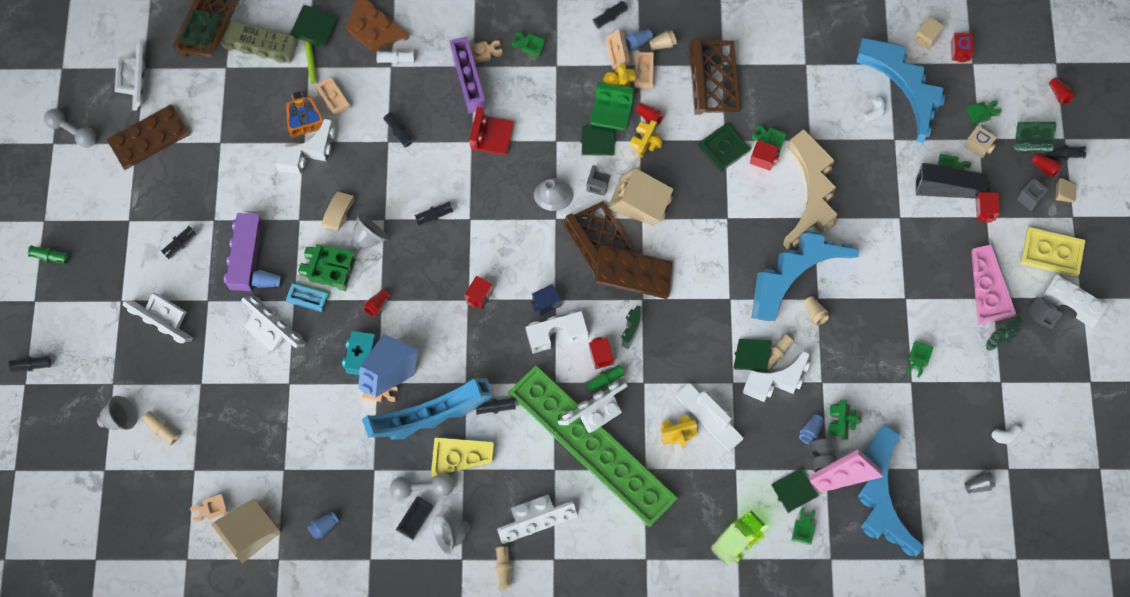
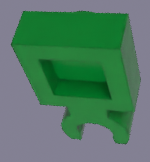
M516 32L515 37L520 40H512V46L516 48L522 47V52L539 58L546 40L532 34H528L526 38L522 33Z
M992 101L988 106H986L985 102L967 106L966 112L972 126L989 121L991 116L1000 115L1001 109H993V107L997 106L998 101Z
M757 125L755 130L761 134L756 135L753 133L752 139L755 141L762 140L764 143L776 146L780 153L787 134L771 127L769 131H765L762 126Z
M940 154L937 165L964 170L963 167L970 168L971 162L963 161L960 163L958 162L959 157Z
M914 341L908 361L913 363L909 365L907 374H910L912 369H916L918 371L917 377L919 378L922 375V366L927 367L933 347Z
M802 507L799 513L802 520H795L791 540L811 545L816 524H812L810 521L814 519L816 511L812 510L811 515L806 516L804 514L805 507Z

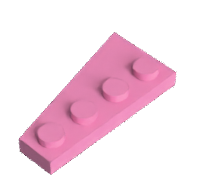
M991 244L972 249L978 325L1014 317L1016 311Z

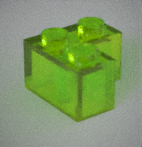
M751 510L735 521L711 549L727 566L732 562L737 564L745 556L743 554L745 550L749 551L755 544L764 539L765 535L763 533L768 527Z

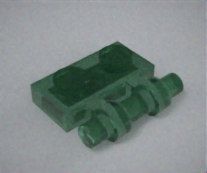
M192 10L178 41L184 45L197 46L199 40H201L199 46L206 48L213 39L212 34L214 30L219 26L220 16L214 14L212 19H209L210 14L208 12Z
M1017 122L1015 138L1016 141H1022V145H1015V152H1022V154H1029V152H1039V154L1053 152L1054 144H1047V141H1055L1056 122ZM1030 141H1040L1039 144H1029Z
M1018 316L993 332L986 342L987 350H995L1003 341L1008 343L1016 337L1015 334L1021 331L1020 327L1024 323L1022 318Z

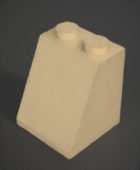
M634 168L620 177L608 209L653 226L662 222L665 218V209L672 200L673 188Z
M255 499L250 500L211 524L241 563H244L281 534L278 530L280 524L273 516L269 518L266 514L268 511L262 501L257 503Z

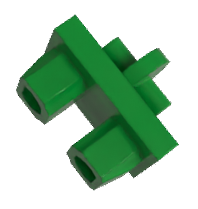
M840 400V404L830 405V416L839 417V423H829L828 431L830 435L840 436L842 440H848L849 429L855 430L856 424H860L862 418L856 416V410H850V405L847 404L846 400Z

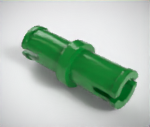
M30 245L28 248V257L42 259L47 263L52 261L66 265L69 259L68 253L54 251L49 247L45 249Z
M619 364L606 372H600V375L586 381L585 384L589 392L592 393L596 389L604 385L608 386L610 382L625 376V373Z

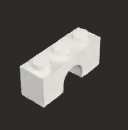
M1059 275L1055 276L1042 298L1057 307L1062 304L1070 306L1077 312L1075 318L1092 328L1108 307L1106 303Z
M571 311L565 316H553L548 318L547 321H535L526 326V334L532 354L551 349L549 338L555 332L566 334L569 343L587 339L588 331L582 311Z

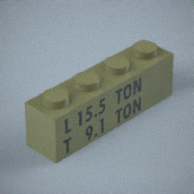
M231 20L220 41L222 47L227 50L234 49L247 55L254 54L263 59H274L279 63H291L297 47L294 36Z

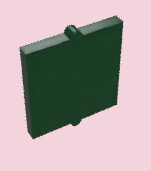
M582 126V138L580 139L582 155L614 156V144L616 143L614 129L602 126Z
M739 339L737 351L734 353L736 356L734 370L767 371L769 358H771L772 341Z
M801 468L771 484L778 496L777 500L781 501L787 513L818 497L810 480L807 479Z

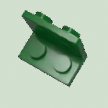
M597 82L596 99L590 124L625 131L633 103L634 88Z

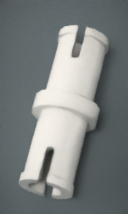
M377 51V63H414V51Z

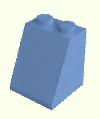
M383 334L360 366L359 390L367 395L377 397L414 376L416 373L418 350Z

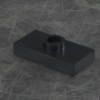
M417 496L399 523L396 531L414 541L434 509V505Z

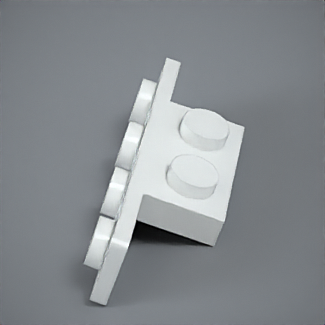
M139 39L136 44L135 59L118 56L116 60L115 92L133 94L132 110L134 111L143 103L141 89L144 86V78H141V75L145 69V62H142V57L145 56L146 46H143V39Z
M152 293L146 308L133 300L123 302L122 305L128 308V312L141 316L142 320L148 324H154L160 332L173 336L175 341L183 344L193 340L192 336L179 329L187 312L157 293Z
M256 296L242 298L241 301L254 311L245 328L271 351L277 349L283 338L295 348L305 346L306 342L302 339V336L291 330L285 321L276 317L275 312L270 308H266Z
M615 381L607 386V390L595 393L593 399L579 403L577 409L567 411L562 415L563 418L558 420L559 425H568L581 417L587 431H595L622 413L613 395L626 388V382L619 383Z
M690 383L676 394V398L729 452L743 440V437L730 425V413L725 408L721 409L716 404L717 400L713 395L707 394L705 391L700 394Z
M545 495L512 507L511 511L516 522L500 527L497 530L502 544L576 518L577 513L572 501L553 507L549 495Z

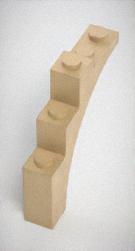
M804 129L790 140L788 149L800 164L807 184V204L803 217L797 226L785 237L783 243L788 250L793 246L795 248L798 246L800 234L807 233V230L816 231L818 229L821 233L825 229L830 230L836 224L835 220L837 217V213L827 204L835 196L834 191L836 187L826 178L833 170L834 159Z

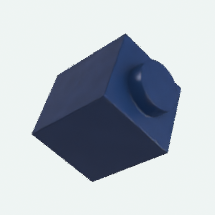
M553 284L532 293L531 305L534 311H538L541 316L561 307V299Z

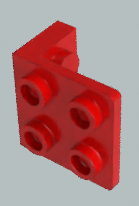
M477 107L469 137L470 149L507 155L514 122L488 117L485 115L484 108Z

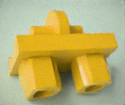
M619 64L614 73L608 72L605 74L603 82L630 87V82H634L636 79L634 69H626L625 64Z
M651 120L649 124L640 121L637 133L644 136L642 139L633 136L630 141V147L638 151L637 156L643 158L647 148L650 151H654L655 148H661L663 144L660 140L661 135L656 133L654 136L657 122Z
M689 415L681 416L679 418L680 424L674 426L670 420L663 421L661 423L663 445L680 443L681 448L686 447L685 441L692 440V437L698 436L696 421L691 420Z

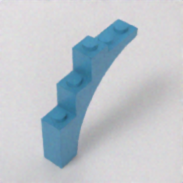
M862 38L857 63L870 66L884 73L904 91L916 117V142L924 143L925 138L930 137L932 126H929V121L933 120L934 113L938 111L939 106L944 104L945 95H942L943 88L925 84L926 75L923 74L924 67L906 63L908 55L904 54L906 47Z
M807 230V233L800 234L798 252L786 250L784 253H779L776 271L765 269L764 272L757 274L751 318L776 321L778 309L785 292L801 273L816 263L830 258H858L859 250L853 249V245L842 244V246H835V242L824 241L825 236L818 235V231Z
M474 378L463 386L434 400L392 413L369 415L364 417L362 421L368 437H390L391 440L406 439L419 429L435 428L448 418L463 417L494 395L487 378Z
M883 425L863 453L882 470L883 477L869 480L858 495L864 505L874 508L861 528L871 538L875 537L878 539L883 533L888 541L893 544H899L906 554L917 556L924 546L907 531L899 520L893 508L888 489L889 461L900 435L886 425Z

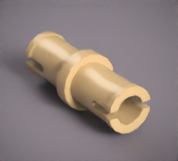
M784 334L776 346L771 347V358H769L767 371H770L776 362L784 357V353L794 343L793 339L788 335Z
M148 411L141 420L154 430L153 433L160 435L170 445H173L178 440L179 435L172 431L165 421L159 420L151 411Z
M504 547L496 548V571L498 572L499 589L503 590L512 588L510 577L512 565L509 564L508 547H505V549Z

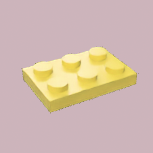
M1028 227L1020 264L1078 277L1085 240Z

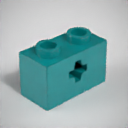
M351 331V336L346 341L347 356L344 355L342 366L347 374L360 375V366L376 345L377 340L374 334Z

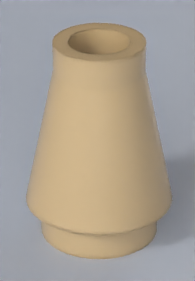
M668 30L649 40L652 51L672 48L673 45L677 44L673 31L668 32Z
M814 296L808 297L804 301L812 323L819 326L829 319L828 311Z

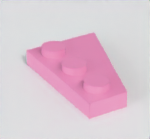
M858 449L811 474L809 480L816 488L824 492L883 477V473L880 468Z

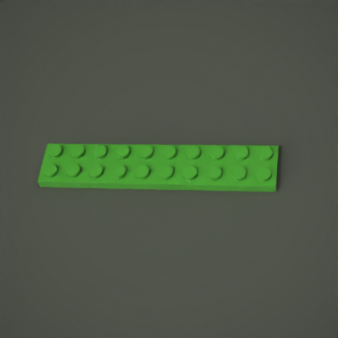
M536 365L508 392L521 407L649 528L677 501L678 498L602 427L593 432H588L581 417L568 425H559L558 420L563 418L562 415L567 411L577 409L578 404Z

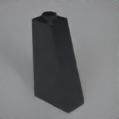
M928 163L921 164L915 178L916 196L976 199L979 192L990 191V181H987V174Z

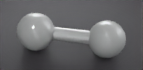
M50 109L45 113L44 122L47 127L51 129L62 127L75 135V141L80 147L88 148L94 145L96 134L91 128L82 127L78 129L65 121V115L59 109Z
M439 474L432 482L411 483L405 477H398L390 484L392 496L400 500L409 497L412 491L433 490L439 496H447L454 489V480L448 474Z

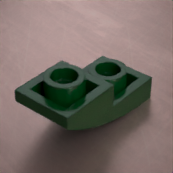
M638 305L626 315V327L628 328L625 329L621 336L622 346L626 349H629L639 328L641 307Z

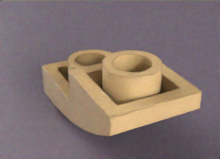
M336 192L325 212L321 223L322 227L339 231L347 220L346 213L355 201L354 196Z

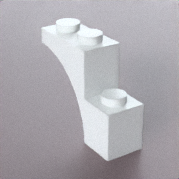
M324 119L319 131L305 143L292 147H279L275 163L278 171L300 174L301 169L305 167L306 158L326 161L327 155H330L332 149L330 144L331 138H334L336 128L333 127L332 121Z
M802 351L794 364L776 373H759L751 370L744 386L743 394L765 402L766 397H771L775 387L794 394L795 389H800L804 380L801 378L802 372H807L811 362L808 361V357L810 354Z

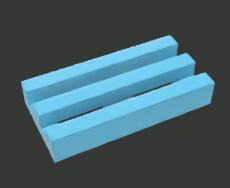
M292 283L286 301L323 312V307L326 305V299H328L329 294ZM296 289V290H299V291H303V292H306V293H310V294H313V295H317V296L322 297V299H318V298H314V297H311V296H308V295H305V294L297 293V292H294V290ZM292 296L297 297V298H301V299H304V300H308V301H311V302H314V303H318L319 305L312 304V303H309V302H306V301H302V300H299V299H295V298H292Z

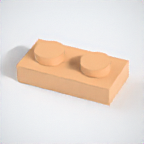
M618 29L606 37L613 70H616L619 64H625L626 66L631 63L624 31Z
M635 53L636 79L634 81V88H653L654 53Z
M331 77L315 85L333 116L350 108Z

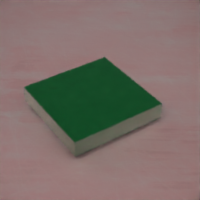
M303 4L290 35L325 48L337 17Z
M728 123L698 143L699 148L720 172H723L750 152L748 145Z

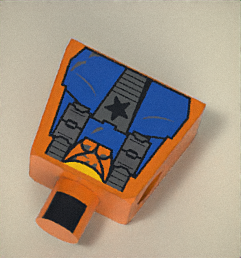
M302 92L293 93V101L286 104L288 130L291 137L294 138L318 131L323 124V120L311 97L304 98Z

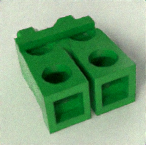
M316 244V247H306L304 257L311 261L310 264H300L299 274L307 277L310 282L338 288V290L346 291L350 274L356 261L353 251Z

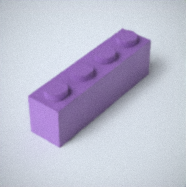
M467 36L449 40L468 114L476 112L477 107H482L486 110L484 95Z
M237 213L236 219H233L232 229L234 234L233 237H230L229 242L231 253L227 255L228 272L224 273V283H226L229 290L252 291L253 272L256 269L263 223L259 214Z

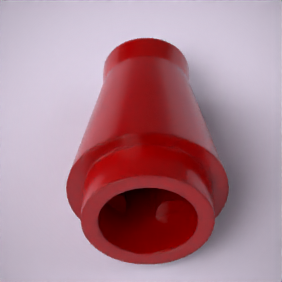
M1058 77L1053 78L1049 82V86L1059 103L1063 105L1068 104L1075 97L1074 91L1060 81Z
M640 103L636 108V112L649 124L652 120L657 122L656 126H658L664 118V114L657 108Z
M1039 153L1032 159V163L1048 177L1054 178L1062 166L1058 160Z
M381 289L364 303V311L371 317L380 315L390 294L386 290Z

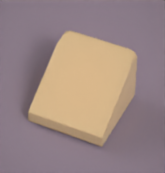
M1059 178L1056 183L1055 200L1075 202L1076 184Z

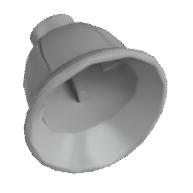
M548 178L537 185L534 191V199L541 208L549 211H558L570 205L573 199V192L566 182L556 178Z
M357 214V223L354 226L353 240L351 241L356 249L359 250L361 247L370 248L380 241L389 240V236L379 226L365 216Z
M113 396L101 410L100 416L97 417V423L101 428L105 427L110 430H130L137 423V410L127 398Z
M437 515L433 519V532L442 551L445 554H450L455 546L464 541L466 534L470 531V526L467 521L462 522L454 517L445 518L442 515Z

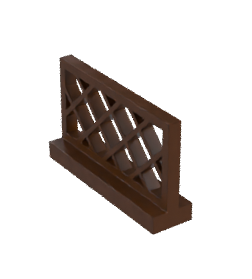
M194 0L172 45L181 56L187 57L188 54L213 57L240 0H232L227 6L225 2L228 0H217L214 3V0ZM222 4L223 8L215 12L214 9ZM211 11L212 15L206 18L208 12ZM226 13L225 17L219 21L217 17ZM215 19L216 23L208 27L207 24ZM204 26L205 30L199 33L201 27ZM219 28L218 32L215 35L211 36L210 32ZM205 35H208V39H206L203 42H200L199 39H201ZM197 41L198 45L191 49L193 43ZM211 43L209 51H205L203 48Z
M692 39L689 44L694 114L739 112L740 102L734 40L700 41V39ZM703 46H709L714 52L707 56L703 52ZM721 46L730 47V54L727 57L719 50ZM715 53L724 59L719 65L711 59ZM725 61L731 66L732 71L729 74L721 68ZM707 62L716 68L711 74L704 68ZM717 70L725 76L721 83L712 76ZM709 79L717 85L712 92L706 87V82ZM726 79L733 84V89L730 92L722 85ZM718 88L727 94L722 101L714 94ZM728 96L734 101L735 107H728L724 103ZM710 97L719 103L716 107L708 108L707 100Z
M603 201L573 215L571 213L565 216L563 225L594 274L596 273L598 246L603 245L637 253ZM601 208L605 214L604 218L594 216V211ZM581 217L590 219L588 226L580 224L578 219ZM591 221L602 222L601 230L590 227ZM604 224L612 225L615 229L614 233L604 231ZM588 232L598 233V241L590 239ZM601 235L612 237L611 245L600 242ZM614 239L622 240L624 248L613 246Z

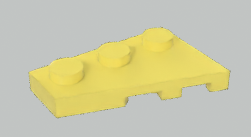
M435 438L431 478L439 474H449L492 463L494 442Z

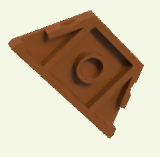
M368 0L355 1L346 29L369 50L373 52L382 47L394 45L393 42L409 39V34Z

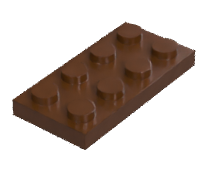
M170 104L106 140L125 171L190 134L173 105Z
M601 245L598 249L594 283L667 299L670 293L673 261Z

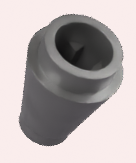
M984 471L968 480V482H965L964 486L967 493L970 494L991 491L992 488L996 487L991 472L986 473Z

